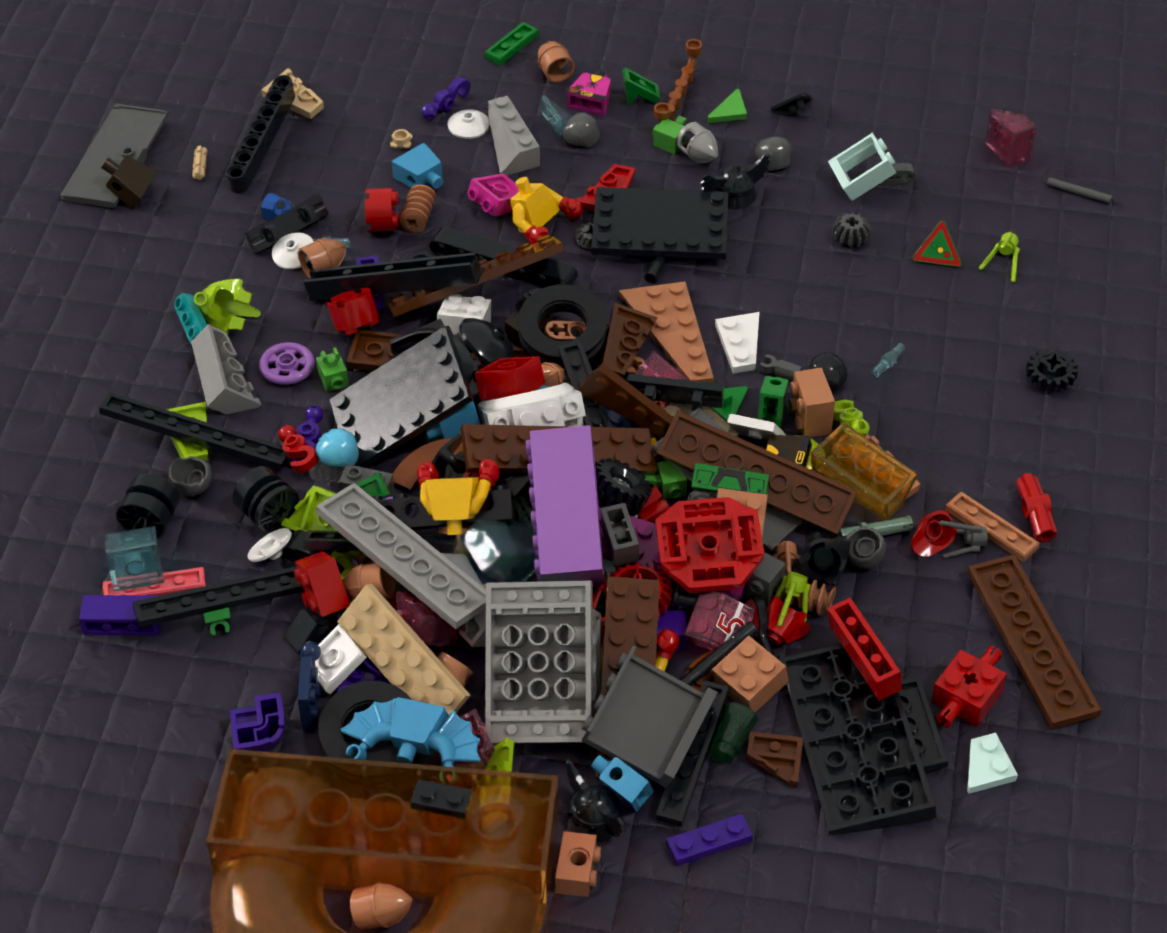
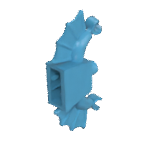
M400 697L384 703L375 701L368 709L362 712H355L352 721L344 728H341L342 733L362 741L360 745L352 744L346 750V754L349 757L354 756L358 751V754L353 759L356 762H363L366 759L367 748L371 749L378 742L389 740L392 741L397 749H400L397 760L405 764L412 763L415 753L430 755L433 750L440 753L442 764L444 765L440 769V776L445 782V774L449 770H453V778L455 780L458 778V771L453 767L455 761H481L477 753L480 738L473 735L471 722L459 718L454 710L448 715L443 706Z

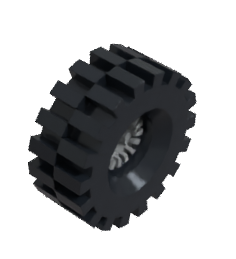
M603 458L598 461L595 466L598 504L602 503L605 505L604 507L625 503L630 516L638 515L652 494L650 482L644 480L646 477L643 474L637 473L638 470L636 468L632 469L629 467V464H622L620 460L615 459L613 461L611 458L606 460Z

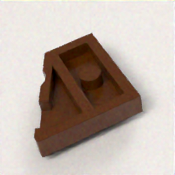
M750 731L747 760L789 785L798 787L803 737Z

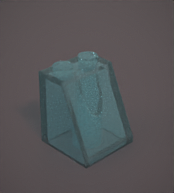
M477 520L460 536L481 571L499 582H525L535 573L534 531L527 522Z
M155 526L105 535V552L114 591L164 583L160 548Z

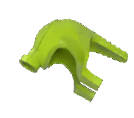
M242 279L218 281L208 285L202 292H197L194 295V302L199 305L205 319L212 326L225 331L227 335L233 329L243 330L245 319L237 317V315L243 317H259L261 315L258 309L250 305L253 293L247 292L242 288Z

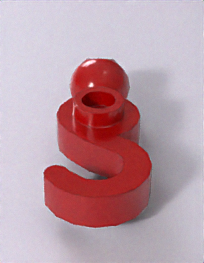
M285 425L279 429L278 437L283 442L282 448L286 456L292 459L305 458L301 461H292L290 463L294 472L303 473L312 469L318 461L314 448L308 446L305 438L302 435H298L293 426Z

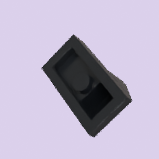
M302 609L285 633L284 639L300 655V650L304 643L313 641L318 644L339 623L332 614L321 617L316 613L310 616Z

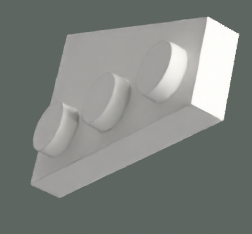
M759 312L715 319V327L733 374L752 371L756 368Z

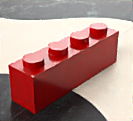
M851 597L828 607L829 624L832 631L877 699L882 700L901 691V671Z

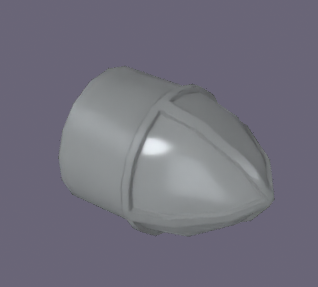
M691 122L685 125L679 132L676 145L691 160L698 163H710L718 157L717 140L710 130H707L697 122ZM687 131H691L695 135L689 141L687 148H685L681 143L682 138Z

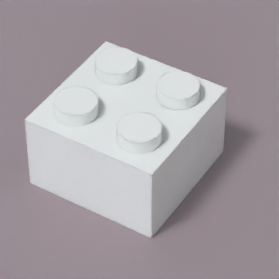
M452 294L445 297L437 313V320L441 319L444 326L449 325L454 335L460 334L459 325L465 318H478L491 323V299H485L481 296L463 297L460 294Z

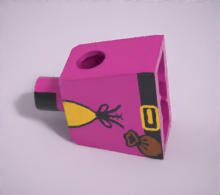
M598 71L595 75L582 73L567 90V108L605 116L611 97V80L607 78V74L603 71Z

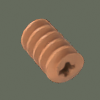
M415 185L409 190L399 216L400 224L405 230L412 233H420L425 229L436 199V194L431 187Z
M814 580L808 593V612H814L817 608L819 616H822L825 612L827 613V608L833 604L836 587L827 592L826 583L818 589L817 580ZM785 590L780 597L782 602H785L787 596ZM803 593L800 594V597L793 596L790 605L794 606L798 602V607L802 609Z

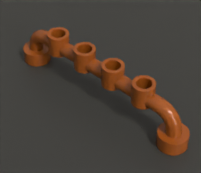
M690 39L686 42L685 52L689 55L687 65L681 69V78L675 81V90L669 93L668 104L658 103L654 106V116L659 122L667 119L673 121L675 119V109L681 107V96L687 94V84L693 82L697 55L702 53V42L700 40Z

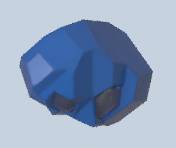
M268 193L263 199L261 206L262 217L270 220L294 207V205L277 194Z

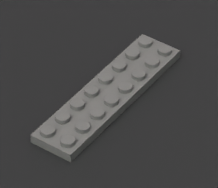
M355 483L316 506V514L455 629L486 609V590Z

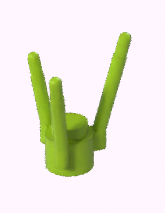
M1012 232L1004 233L999 243H996L994 249L979 266V269L983 270L998 251L1003 255L1013 254L1011 282L1014 283L1016 281L1017 260L1020 251L1017 247L1019 243L1018 237Z
M791 571L788 572L787 576L783 577L782 584L775 594L780 599L784 590L787 593L777 623L778 626H782L793 596L800 597V594L803 593L802 612L807 614L808 593L811 584L807 583L808 577Z

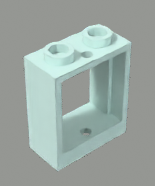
M873 133L828 161L843 190L852 201L897 173L893 167V164L896 163L889 152L885 153V150L888 149L881 138L877 140ZM878 152L882 162L851 181L846 172Z

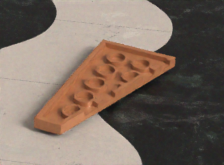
M686 282L619 290V298L625 301L629 308L657 317L654 326L649 332V336L657 346L662 347L665 356L674 362L676 370L684 380L714 383L713 373Z

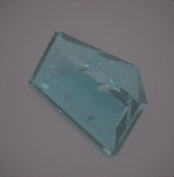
M542 95L541 113L561 137L563 136V126L571 115L548 97Z

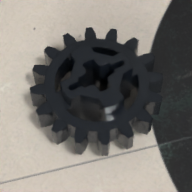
M1046 348L1044 353L1037 350L1036 355L1031 354L1030 360L1027 361L1026 376L1031 377L1030 383H1038V389L1044 386L1047 392H1049L1050 388H1054L1056 392L1059 391L1060 387L1067 390L1068 385H1074L1078 375V363H1073L1074 357L1067 358V352L1065 351L1060 354L1058 349L1050 352L1049 348Z

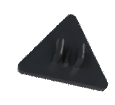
M803 92L771 107V111L788 107L790 114H796L795 104L798 111L805 110L804 102L812 100L813 97Z

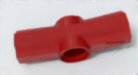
M1031 473L1023 474L1016 480V487L1022 499L1024 517L1026 519L1029 518L1035 539L1041 543L1049 542L1057 536V530L1052 517L1050 497L1048 493H1043L1037 476H1033Z

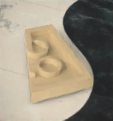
M289 68L280 74L290 76L293 82L295 99L290 110L312 119L324 109L323 101L311 89H307L299 78H295ZM273 81L262 89L263 97L266 96Z

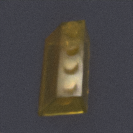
M842 423L811 452L813 471L857 490L854 500L883 520H888L903 505L918 477L915 471L845 423Z

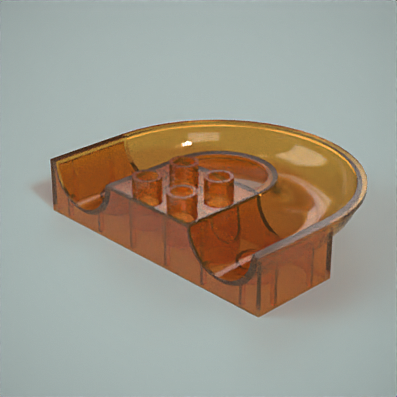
M229 749L206 840L214 875L210 909L213 933H348L341 929L329 916L324 905V889L353 891L356 888L374 885L378 882L394 885L404 890L410 896L434 898L433 904L424 919L414 928L404 933H541L548 903L559 819L558 776ZM418 779L472 790L473 797L466 819L411 809L410 802Z

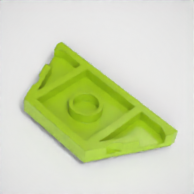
M313 485L306 493L305 498L294 507L296 511L289 519L285 518L281 525L294 531H337L316 514V506L336 493ZM350 551L347 553L353 556H359L360 551Z

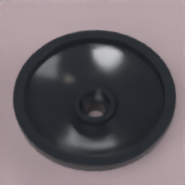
M465 318L460 323L459 331L464 342L484 364L489 365L499 358L516 357L512 344L501 327L478 318Z

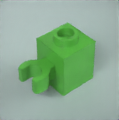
M678 116L675 122L667 119L655 125L652 131L653 146L675 155L680 150L676 145V139L684 127L687 118ZM686 133L681 141L682 146L686 144Z
M333 348V353L327 355L324 351H321V356L316 358L318 375L326 393L348 387L347 369L337 348Z
M668 461L656 463V475H644L646 477L644 480L650 482V487L656 486L660 489L662 498L665 500L687 496V478Z

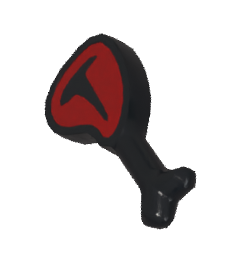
M750 596L743 602L741 609L745 623L750 621L755 625L758 634L753 638L779 660L780 656L773 652L767 637L768 611L762 597Z

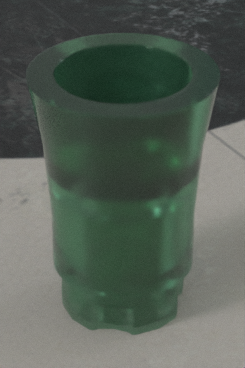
M729 702L724 705L719 726L712 740L710 755L713 759L723 764H732L750 731L758 722V717L753 710L735 702Z

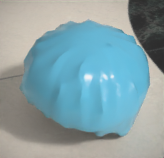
M342 428L331 429L319 438L315 450L321 463L334 468H345L347 464L355 465L359 456L354 435Z

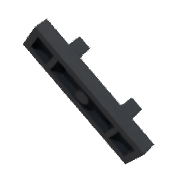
M316 194L244 234L253 253H258L275 244L283 236L297 232L328 215L329 212L320 194ZM301 211H303L307 220H304Z
M636 374L628 375L627 382L654 403L655 401L688 404L692 405V411H695L697 408L702 409V406L723 407V384Z

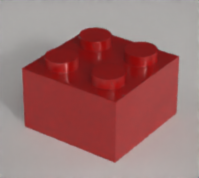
M540 356L499 358L475 372L480 400H493L535 391L545 384Z
M321 551L295 561L297 569L294 570V575L298 584L302 583L304 593L301 596L306 608L310 607L312 612H316L321 617H324L350 606L335 558Z

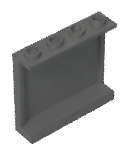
M633 645L628 654L622 653L616 664L620 668L617 675L612 673L604 686L609 689L606 696L600 694L593 707L597 712L594 717L589 715L585 721L582 730L586 733L581 741L611 758H619L633 770L667 788L674 779L718 692L709 687L705 693L698 691L633 655L637 648Z

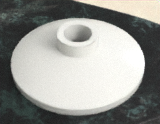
M477 110L456 112L448 120V130L450 133L462 139L478 138L484 135L490 127L489 118Z
M290 233L283 236L273 246V261L282 269L294 270L301 268L297 251L299 248L313 243V239L304 233ZM308 256L305 257L306 264L310 262Z
M282 528L264 536L250 549L248 559L251 562H259L269 558L270 560L277 559L283 554L282 549L290 540L291 531L288 528Z

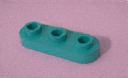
M181 293L175 299L174 308L191 344V341L207 326V323L199 306L194 302V295Z

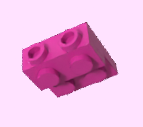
M502 173L471 179L467 194L469 199L481 205L485 212L493 216H500L511 213L510 200L519 190L516 183Z

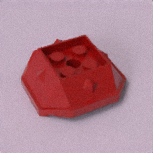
M730 497L678 501L664 514L655 519L661 569L688 593L741 589L764 560L758 510L746 507Z

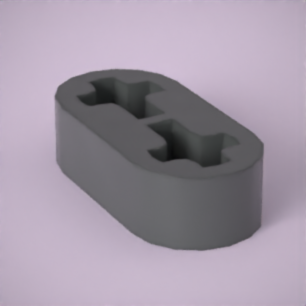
M894 163L893 167L897 173L879 185H904L913 182L916 177L913 165L910 163Z

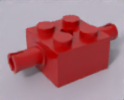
M989 646L980 659L960 650L935 682L931 703L942 708L935 717L940 726L946 720L943 727L949 728L956 717L976 727L982 722L1004 690L1007 673L994 667L1002 658V652L998 648L992 654L995 646Z

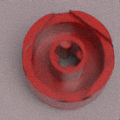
M393 188L366 189L365 193H369V199H365L366 224H371V228L367 229L368 233L395 232L396 228L401 225L399 221L400 214H396V205H399V192H394Z
M360 288L362 293H355L354 290H350L331 298L332 303L327 302L335 330L338 332L345 331V334L348 335L359 331L358 327L364 325L372 326L379 323V314L370 288Z

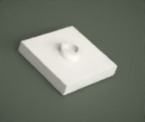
M729 414L727 423L741 435L757 440H769L771 435H786L774 422Z
M340 624L319 644L321 655L315 661V667H318V682L329 694L367 658Z

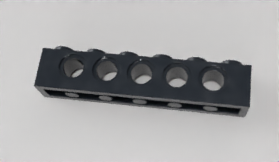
M506 485L493 486L486 498L493 499V508L490 511H483L481 507L479 513L475 514L474 518L462 520V526L515 522L513 491L507 489ZM420 492L417 493V497L408 498L407 494L392 495L393 499L383 500V496H371L383 507H393L394 516L412 530L447 526V520L436 521L433 519V516L428 514L420 502ZM418 505V515L413 518L409 517V507Z

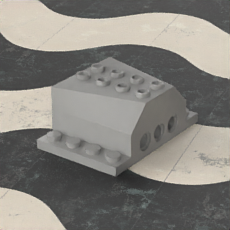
M592 581L486 583L485 733L487 734V744L499 743L506 737L514 740V743H584L581 740L586 732L582 730V727L589 715L595 716L597 710L593 707L601 694V613L593 609Z

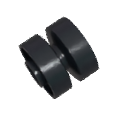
M149 473L138 474L132 479L116 511V519L127 532L143 539L160 538L165 533L171 517L180 502V494L177 488L163 477Z

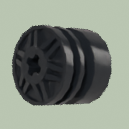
M259 466L247 472L239 480L234 488L232 499L233 504L262 531L271 532L281 528L282 521L285 518L289 519L296 511L294 507L299 502V495L269 467Z

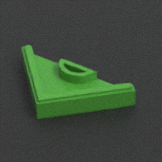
M736 89L708 115V124L747 119V112L739 89Z

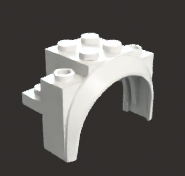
M568 383L504 398L481 401L477 404L481 425L576 427L584 426L583 417L586 416L581 392L574 389Z

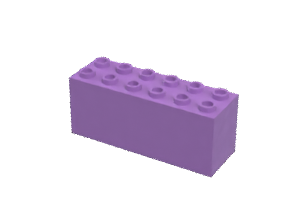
M591 426L530 431V440H526V451L529 459L527 466L531 485L529 487V494L533 510L531 511V521L534 528L533 547L536 555L534 563L537 581H592V587L600 586L605 583Z

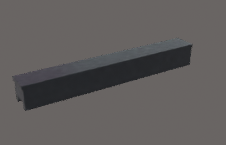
M475 252L310 270L311 278L304 280V285L309 301L331 299L350 290H354L355 293H362L360 288H370L372 295L475 285L478 283L483 270L480 267Z

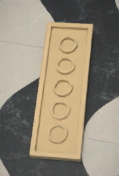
M366 584L337 621L388 681L403 690L412 700L443 706L449 715L453 710L457 713L471 696L373 584Z

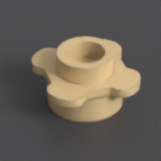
M404 129L393 132L391 135L393 141L390 142L392 148L403 149L411 147L410 140L413 138L412 134Z

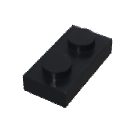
M418 779L410 802L411 809L466 819L473 793L470 789Z

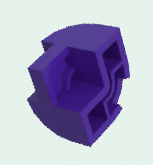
M281 692L255 696V706L230 710L236 758L269 752L275 749L283 739L285 716Z

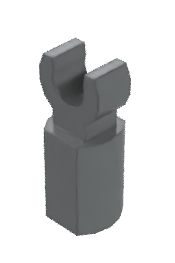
M765 355V363L761 362L760 371L762 373H774L775 376L792 382L794 372L803 370V367L781 359L778 361L772 355Z

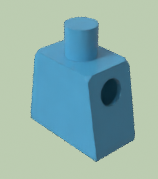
M425 143L392 160L393 178L411 188L415 185H431L434 189H438L443 184L441 161Z
M473 401L427 429L429 440L444 436V439L454 438L457 434L461 435L460 429L463 424L481 425Z

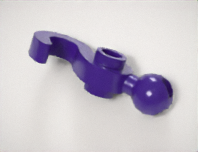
M462 76L455 78L449 85L448 90L443 89L435 94L433 104L427 103L421 108L422 117L431 120L436 117L438 110L442 112L450 110L454 105L457 94L462 98H466L470 91V82Z
M309 406L305 411L307 422L299 425L296 432L305 438L308 446H312L316 450L315 444L319 442L321 437V431L317 423L323 419V410L319 406ZM290 458L291 462H292V461H301V460L305 459V458H300V459H292V458Z

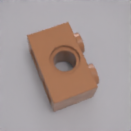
M563 832L555 876L557 894L589 897L590 887H595L597 881V870H593L594 863H600L601 847L597 846V835Z

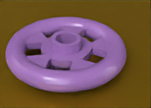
M293 342L280 343L270 347L263 353L259 361V369L264 378L279 385H291L306 379L313 371L315 365L312 352L307 347ZM299 353L303 357L297 359V357H295V354ZM275 363L276 368L269 369L268 364ZM299 365L304 366L301 371H297ZM279 373H289V375L283 376L279 375Z

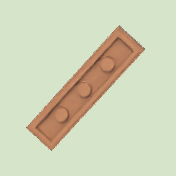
M963 492L958 493L945 506V511L966 525L986 527L987 539L1010 554H1015L1016 558L1022 562H1025L1039 549L1040 543Z

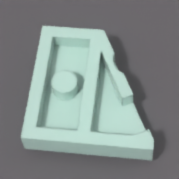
M996 733L971 739L968 794L1017 780L1018 774Z

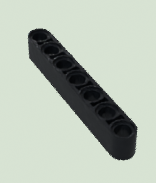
M280 75L274 79L227 168L226 174L230 189L234 193H243L250 187L295 99V91L290 76Z
M441 227L429 244L431 251L438 256L476 252L478 261L487 259V262L496 259L495 255L501 252L508 251V253L517 250L514 247L449 227ZM545 258L503 276L545 288L559 284L573 285L578 277V271L570 264Z

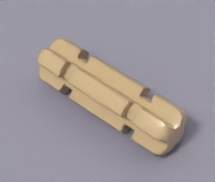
M199 145L194 152L192 177L201 181L205 177L207 149Z

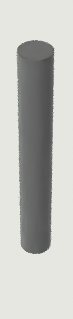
M1051 177L1047 181V186L1110 204L1112 195Z

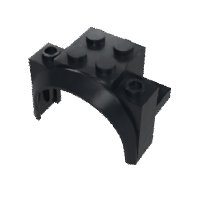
M438 319L418 329L389 339L394 358L444 326L442 320ZM448 325L446 327L451 332L474 400L473 403L477 406L481 400L475 372L482 369L477 358H472L470 354L472 351L462 340L460 334L454 335Z

